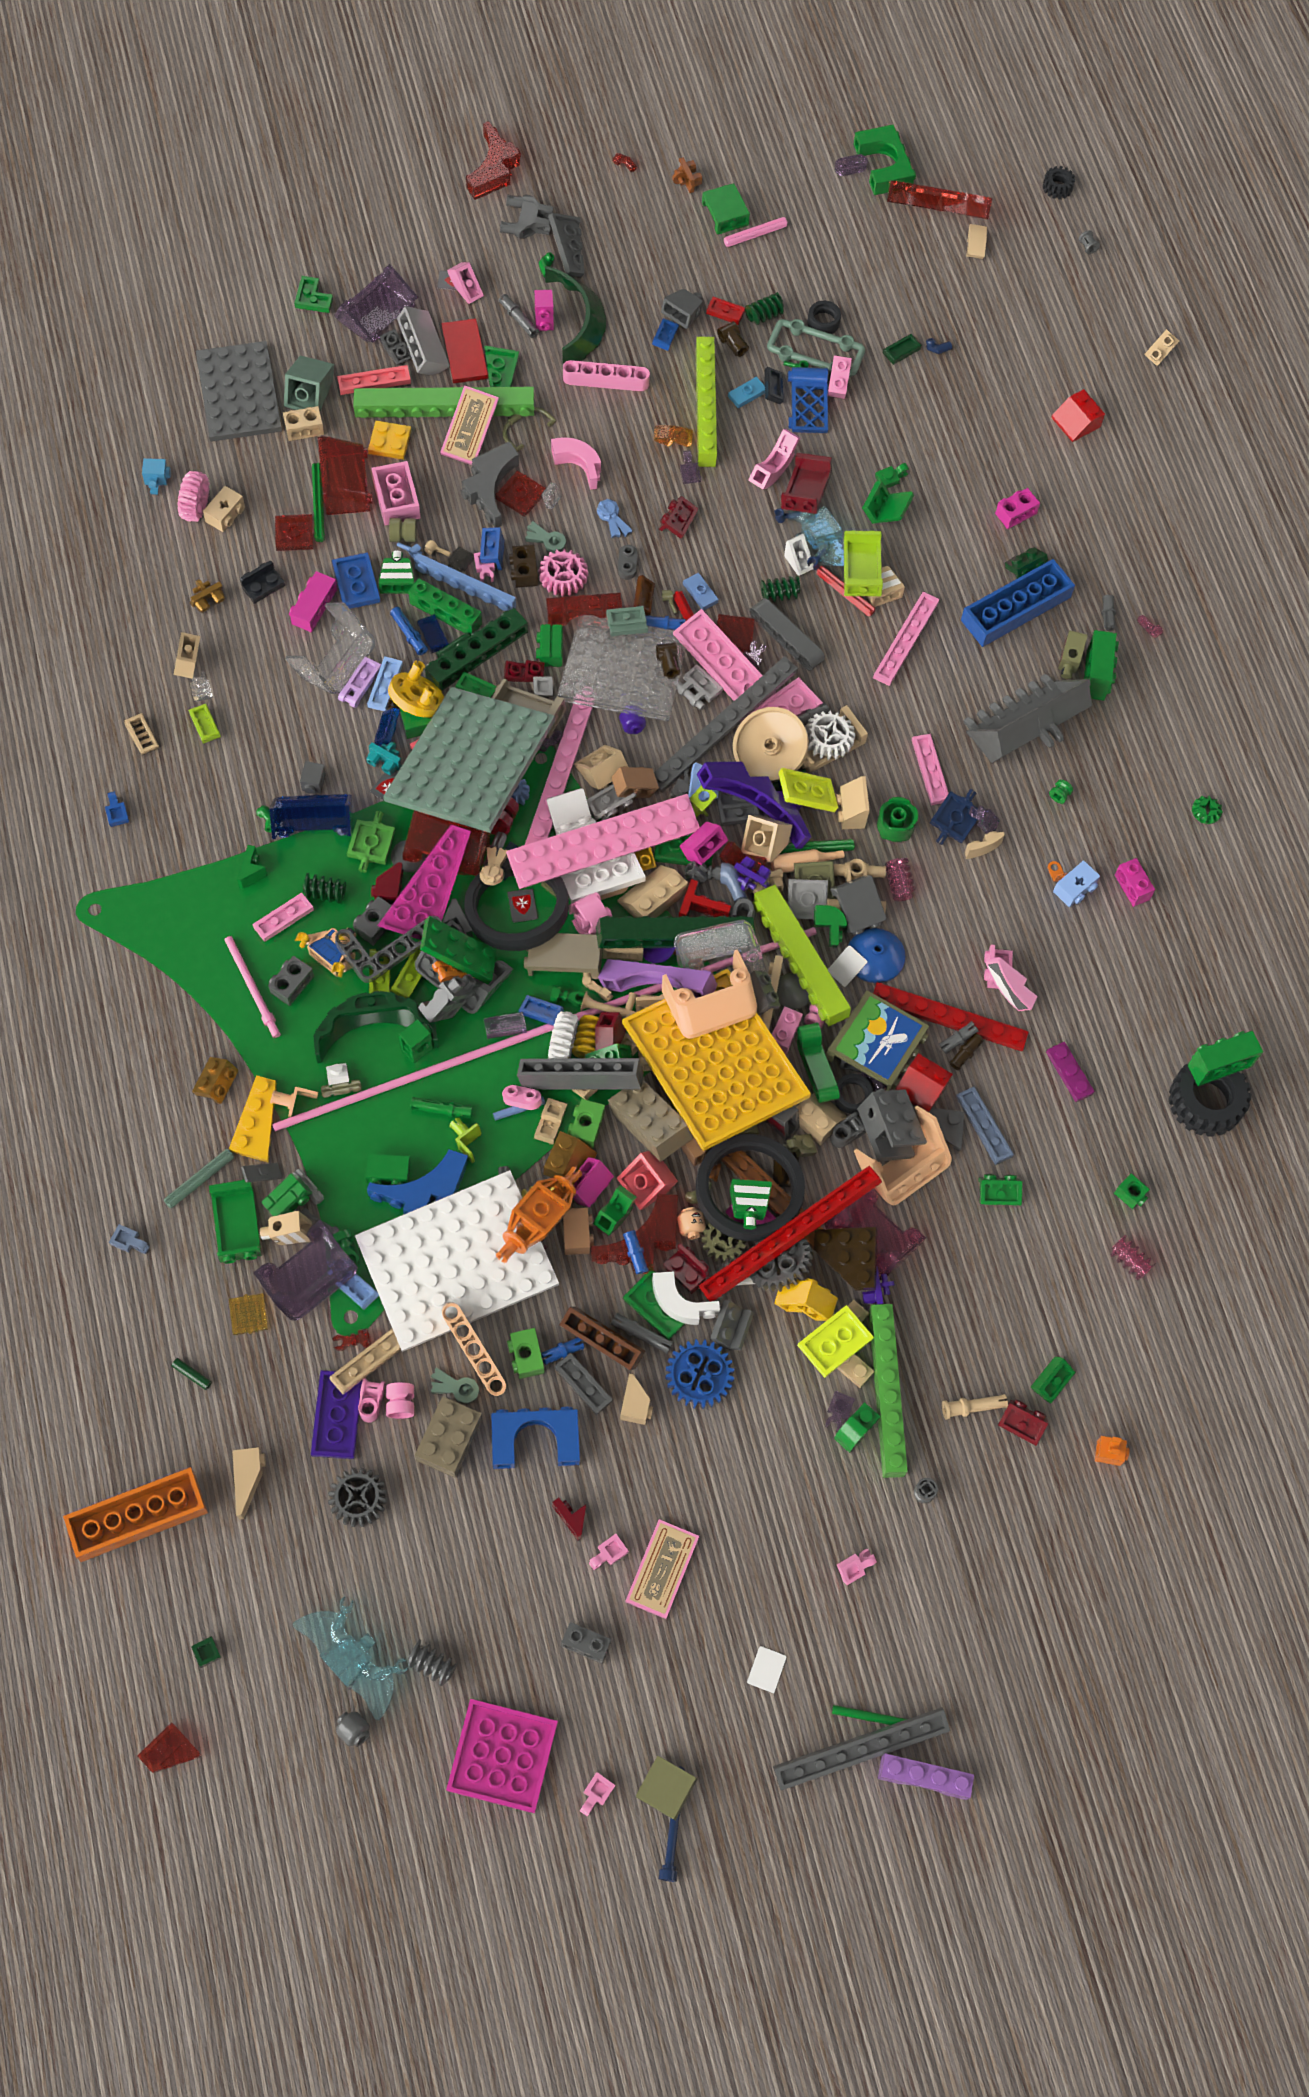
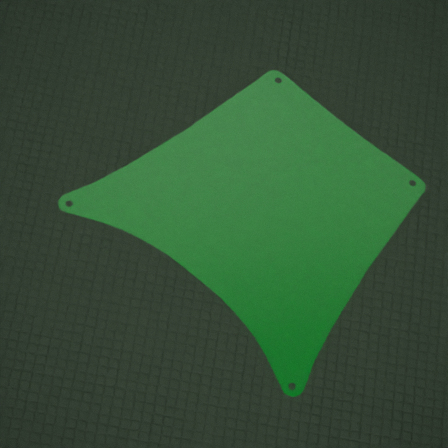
M547 740L543 741L536 755L544 753L547 756V761L539 764L535 761L534 757L521 779H525L526 785L530 788L529 799L525 800L524 805L519 804V810L513 819L512 828L506 835L507 838L502 848L503 850L515 849L524 846L557 752ZM571 773L564 793L581 788ZM384 800L348 816L257 847L256 851L259 854L258 865L266 868L267 876L245 888H239L237 881L245 852L217 862L148 882L92 892L85 895L76 906V916L79 921L143 957L184 989L228 1036L255 1078L257 1075L275 1080L277 1083L276 1091L289 1095L294 1093L295 1087L318 1092L317 1099L297 1094L291 1117L546 1025L547 1023L520 1015L519 1009L527 995L549 1002L553 985L560 986V991L568 990V993L581 991L584 994L587 992L588 996L593 1000L601 1003L607 1002L598 993L584 986L582 972L534 971L533 976H529L528 970L524 968V958L528 957L527 950L505 951L493 948L497 950L495 962L500 960L513 968L511 974L476 1013H469L461 1007L453 1018L436 1021L438 1048L435 1049L432 1046L433 1049L417 1062L413 1063L401 1050L399 1033L407 1027L393 1023H373L358 1027L343 1035L331 1046L322 1063H317L313 1037L316 1029H318L321 1022L328 1015L327 1013L333 1007L339 1006L347 1001V998L357 994L369 993V983L363 982L352 968L344 972L342 977H336L309 955L307 944L304 948L299 946L301 941H295L298 933L304 932L308 935L325 930L328 931L331 928L339 931L348 927L354 931L353 922L355 918L365 912L370 901H374V897H371L372 885L376 884V878L394 866L391 860V852L395 845L404 840L418 841L426 848L428 857L451 825L449 820L439 817L424 821L421 812L403 808ZM376 811H379V813L381 811L384 813L381 823L386 826L395 827V834L386 865L369 862L367 872H360L361 860L347 856L357 820L373 821ZM552 826L549 837L556 836L554 826ZM471 827V833L442 922L451 900L456 898L465 915L466 891L472 880L484 867L483 863L487 857V847L492 845L495 837L494 834ZM408 852L407 855L412 856L413 853ZM417 871L403 872L401 892ZM307 873H309L310 879L316 874L318 881H320L322 876H325V882H328L329 878L332 877L333 883H336L339 878L341 885H343L346 880V892L342 903L338 904L336 898L333 902H329L328 897L325 901H322L320 897L316 900L313 899L312 895L307 900L311 903L314 910L266 942L262 940L253 928L252 924L300 893H303V884ZM515 876L503 878L502 882L491 885L486 889L479 900L477 913L487 926L496 931L522 933L543 924L554 911L557 898L541 886V883L520 889L533 888L538 918L535 920L512 922L507 892L518 891L519 887ZM635 885L629 886L622 894L601 900L604 907L610 909L612 918L632 917L618 902V899ZM93 904L100 905L102 909L101 913L96 916L91 915L88 911L89 907ZM665 910L662 914L658 916L672 917L667 910ZM569 911L567 919L558 933L579 934L572 922L575 919L574 915H570ZM372 918L370 921L376 922L378 919ZM387 930L374 946L357 934L355 938L370 957V949L380 951L403 934ZM473 933V938L475 940L485 944ZM232 936L269 1012L273 1013L276 1019L275 1024L281 1034L277 1038H273L268 1026H265L261 1019L262 1014L225 942V938ZM411 937L413 941H419V939ZM398 945L395 950L398 953H404L406 948ZM355 952V960H359L362 956L360 953ZM674 954L661 963L648 962L644 957L642 961H636L645 964L696 970ZM292 956H295L313 969L314 977L289 1006L272 995L268 985L270 979L281 971L283 963L286 960H290ZM409 957L390 969V990ZM602 957L601 970H602L604 964H605L606 961H607V959H603V957ZM706 960L701 968L710 965V963ZM365 968L362 972L365 976H369V968ZM295 970L291 974L296 975L299 974L300 971ZM421 976L409 998L420 1006L422 1002L431 1001L438 988ZM592 979L593 981H595L597 985L603 988L599 979ZM656 984L640 985L623 992L611 991L613 998L610 1001L628 995L630 992L634 993ZM282 985L279 989H286L288 986ZM660 991L651 994V996H660L663 993ZM576 997V998H575L577 1001H580V1002L583 1001V998H580V997ZM558 998L556 1005L562 1006L563 1012H571L572 1014L581 1012V1007H576L567 1000L563 1002L562 999ZM634 1003V1006H633L632 1011H635V1012H636L635 1003ZM626 1004L621 1005V1006H618V1007H621V1008H624V1009H625ZM601 1013L596 1014L594 1016L599 1018ZM552 1031L286 1128L302 1160L308 1178L324 1197V1200L317 1204L320 1220L331 1227L336 1226L339 1231L350 1229L353 1236L350 1241L354 1245L352 1248L359 1256V1263H357L354 1256H350L348 1258L350 1267L347 1266L344 1260L345 1251L341 1249L342 1243L334 1242L330 1230L322 1226L326 1245L331 1321L333 1328L338 1334L349 1337L360 1335L384 1311L380 1296L363 1310L335 1284L349 1269H352L377 1291L355 1235L404 1215L403 1207L397 1209L390 1206L388 1202H375L368 1196L367 1187L369 1184H367L365 1177L368 1154L409 1156L411 1163L409 1182L415 1181L438 1166L447 1154L448 1149L462 1153L458 1149L455 1140L459 1135L450 1128V1123L454 1121L457 1124L455 1118H460L468 1128L477 1123L482 1134L466 1146L472 1152L475 1162L471 1163L469 1161L458 1192L499 1175L498 1168L502 1166H508L514 1180H517L553 1148L554 1144L534 1139L547 1099L550 1098L567 1104L558 1134L560 1131L567 1134L570 1123L574 1124L576 1118L573 1116L576 1104L580 1105L581 1099H583L574 1093L572 1089H535L541 1093V1097H544V1105L537 1109L526 1110L496 1121L494 1119V1112L512 1107L505 1104L502 1092L510 1085L521 1086L517 1077L520 1059H548ZM638 1051L633 1055V1058H639ZM571 1054V1058H570V1059H581V1058L576 1057L575 1055ZM346 1063L349 1077L348 1083H351V1080H360L361 1091H350V1093L336 1096L331 1094V1097L324 1098L321 1093V1086L329 1085L326 1067ZM643 1071V1077L651 1071ZM598 1089L588 1100L606 1106L609 1104L608 1099L623 1089ZM416 1097L448 1103L453 1101L455 1104L473 1106L472 1118L455 1116L450 1118L444 1114L410 1110L411 1099ZM275 1104L274 1108L281 1120L290 1118L288 1117L290 1109L287 1106ZM350 1310L355 1311L358 1315L357 1321L352 1324L344 1320V1314Z

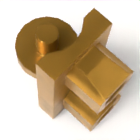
M200 579L195 581L197 587L193 588L192 591L196 595L190 597V604L192 607L196 606L201 613L210 608L206 601L207 599L212 597L216 605L225 600L220 581L210 586L209 581L204 583Z

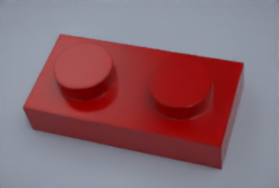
M714 296L706 309V314L728 322L734 321L737 325H739L745 313V307Z

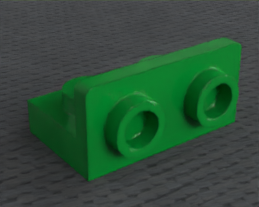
M984 1174V1177L978 1178V1182H980V1204L1022 1205L1023 1181L1017 1178V1175H1004V1178H996L995 1174Z

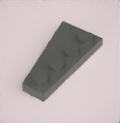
M551 213L549 220L565 272L569 276L581 278L584 275L583 255H581L583 247L582 242H580V236L582 235L579 228L580 217Z

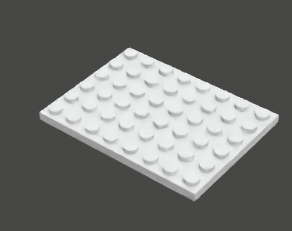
M510 1170L355 1235L402 1352L451 1331L442 1316V1308L448 1302L458 1304L469 1323L559 1285L541 1241L529 1247L525 1254L514 1252L506 1263L501 1262L503 1257L500 1260L496 1257V1253L506 1244L502 1234L508 1228L512 1209L522 1199ZM450 1306L446 1309L445 1314L449 1318H454L458 1310L456 1307Z

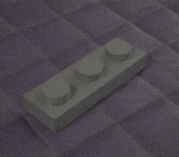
M571 1353L554 1366V1369L596 1416L613 1402V1399Z

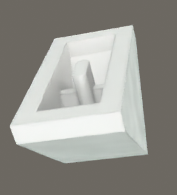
M804 534L788 540L784 556L796 574L800 576L812 570L814 564L812 563L810 566L807 564V560L811 555Z

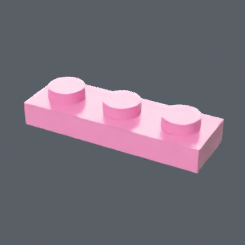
M300 893L252 925L262 940L266 942L312 912L314 908L304 894Z

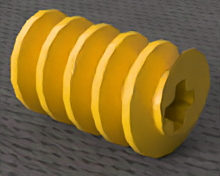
M583 1015L579 1019L580 1025L577 1027L578 1032L575 1035L576 1039L572 1048V1054L582 1059L585 1058V1054L595 1051V1026L599 1019L598 1017Z

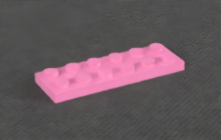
M702 609L673 631V635L711 677L723 687V690L733 701L763 676Z

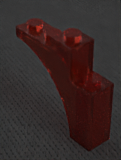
M489 121L483 123V136L489 147L487 156L474 172L466 176V189L474 200L509 186L510 177L512 176L510 170L520 166L521 153L518 147H515L512 142L506 143L499 136L496 127H493Z
M657 1194L652 1213L647 1221L636 1231L640 1247L644 1249L643 1256L649 1269L642 1274L654 1271L655 1248H659L662 1251L676 1249L678 1195ZM625 1239L609 1245L591 1246L592 1262L597 1264L616 1262L619 1265L632 1263L631 1257H628L627 1254L629 1251Z

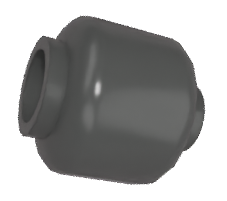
M345 1712L337 1720L336 1733L347 1746L355 1745L358 1747L370 1735V1725L358 1712H351L349 1714Z

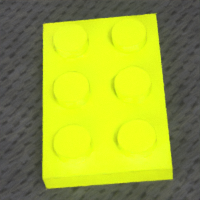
M781 768L778 772L785 802L834 813L838 809L831 779L786 768Z
M846 1305L800 1341L797 1346L825 1378L872 1341L874 1337Z

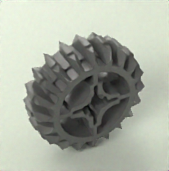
M361 1467L357 1474L355 1468H352L351 1475H348L347 1471H343L345 1478L342 1479L340 1476H337L336 1480L339 1484H331V1487L336 1491L328 1492V1495L333 1498L328 1501V1504L331 1506L335 1505L331 1508L332 1514L337 1513V1520L344 1517V1525H347L351 1520L352 1527L356 1526L357 1521H359L361 1527H364V1520L366 1519L369 1524L373 1523L371 1516L379 1519L380 1516L376 1512L377 1510L384 1512L385 1508L380 1504L387 1503V1499L381 1496H385L387 1490L381 1489L385 1484L383 1481L378 1482L380 1479L378 1474L372 1477V1470H369L364 1475V1468ZM356 1481H363L367 1484H363L362 1486L356 1488L353 1487L350 1483ZM373 1487L376 1496L371 1506L366 1498L370 1493L369 1490ZM345 1489L349 1494V1498L346 1501V1505L342 1508L340 1497ZM352 1492L354 1494L358 1493V1495L361 1493L363 1502L361 1500H356L355 1502ZM357 1507L366 1510L360 1514L349 1513L350 1510L352 1511Z

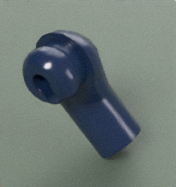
M929 338L926 341L927 350L936 354L952 350L950 341L940 345L936 344V340L933 338Z

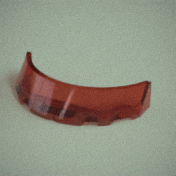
M890 180L887 202L988 219L992 198Z

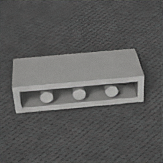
M405 306L397 320L417 373L425 375L441 373L450 365L429 311Z

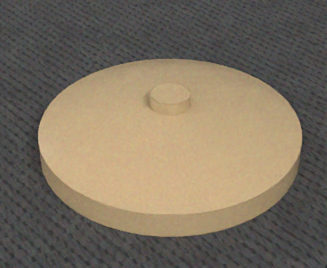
M779 707L762 708L748 715L737 728L733 739V754L736 762H743L750 777L768 776L771 783L780 781L778 772L781 768L798 771L806 759L809 748L808 734L801 720L792 712Z

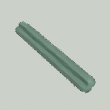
M225 1149L164 1198L166 1205L169 1208L177 1205L234 1158L232 1152Z

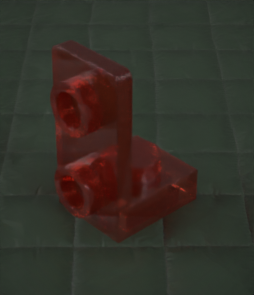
M728 841L719 855L723 862L733 866L736 863L740 864L748 856L756 862L751 870L754 873L758 872L761 865L765 866L767 863L765 857L744 854L735 842Z

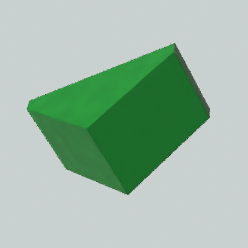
M400 708V716L406 738L410 739L421 736L431 719L415 716Z

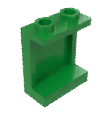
M734 183L702 193L703 207H708L715 221V232L717 235L749 226L750 213Z

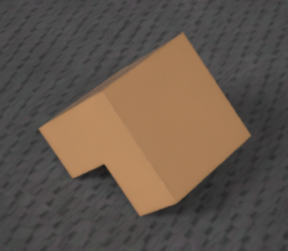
M692 1134L693 1139L683 1145L681 1149L695 1167L701 1162V1159H704L706 1151L701 1149Z

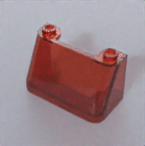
M317 437L326 515L370 511V504H373L372 492L368 493L365 469V459H368L367 447L363 448V444L337 438Z
M414 810L403 850V860L419 862L423 854L429 855L450 825H454L471 831L460 868L464 873L476 876L480 873L483 866L487 847L490 845L491 832L489 833Z

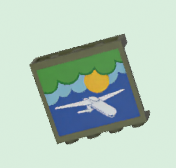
M867 990L829 1047L826 1057L830 1062H833L835 1057H838L887 1085L886 1091L895 1090L901 1080L899 1076L901 1073L905 1074L910 1066L909 1060L911 1058L915 1059L920 1051L918 1046L920 1043L924 1045L929 1037V1034H927L929 1025Z

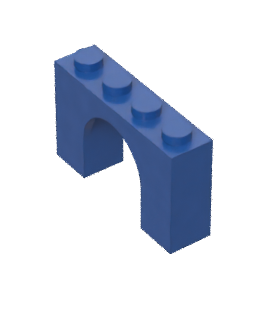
M545 1407L540 1408L539 1411H530V1409L523 1408L518 1409L517 1412L501 1409L496 1410V1413H491L493 1469L515 1468V1439L522 1429L530 1425H542L553 1432L557 1440L558 1466L580 1465L578 1409L561 1407L560 1410H552V1408Z

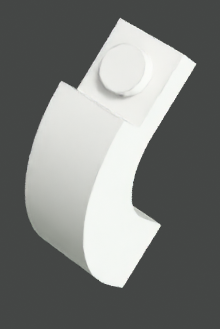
M674 1272L653 1273L652 1283L655 1298L662 1310L671 1318L681 1323L699 1325V1316H703L704 1319H711L715 1315H719V1301L695 1303L682 1298L675 1286Z

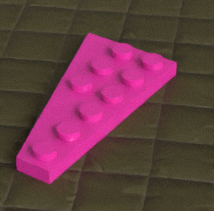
M450 825L377 926L405 934L428 916H437L442 921L471 831ZM414 934L411 936L413 938L422 940V937L419 934Z

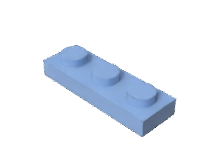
M384 656L367 703L368 708L387 711L388 699L390 698L388 686L394 675L401 672L403 661Z

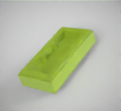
M207 704L188 710L203 744L221 737Z

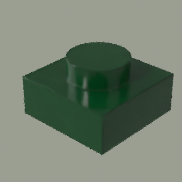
M212 1636L191 1646L200 1668L221 1659Z

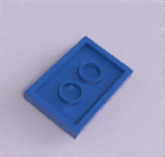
M368 552L332 560L344 610L380 603V596Z

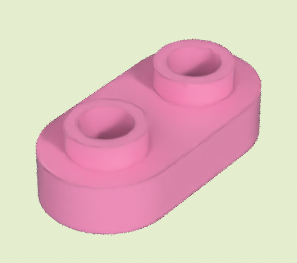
M510 1085L502 1092L505 1104L534 1110L542 1104L541 1093L535 1089Z

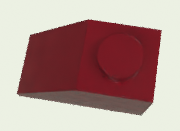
M402 862L396 863L376 878V884L372 885L371 897H374V900L379 896L390 905H393L401 894L404 872Z

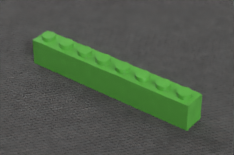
M871 1305L868 1312L870 1333L874 1337L871 1341L873 1370L875 1371L874 1382L877 1414L881 1416L878 1420L882 1475L883 1478L904 1477L908 1470L893 1305Z

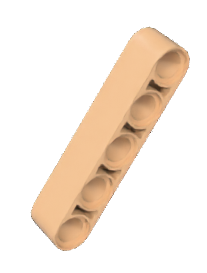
M454 1302L446 1303L442 1308V1316L486 1389L494 1396L503 1394L506 1389V1383L461 1308ZM450 1306L456 1307L458 1310L454 1318H449L445 1314L446 1309ZM459 1325H466L469 1328L468 1334L459 1336L456 1332ZM477 1343L480 1346L477 1354H470L468 1352L470 1344ZM484 1361L491 1364L490 1370L486 1373L479 1370L480 1363ZM493 1380H500L502 1382V1387L497 1391L490 1388Z

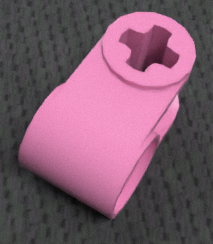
M367 1379L362 1381L358 1410L364 1422H373L379 1416L381 1401L385 1391V1382L383 1381L381 1383L369 1382ZM366 1407L374 1408V1411L370 1414L363 1412Z

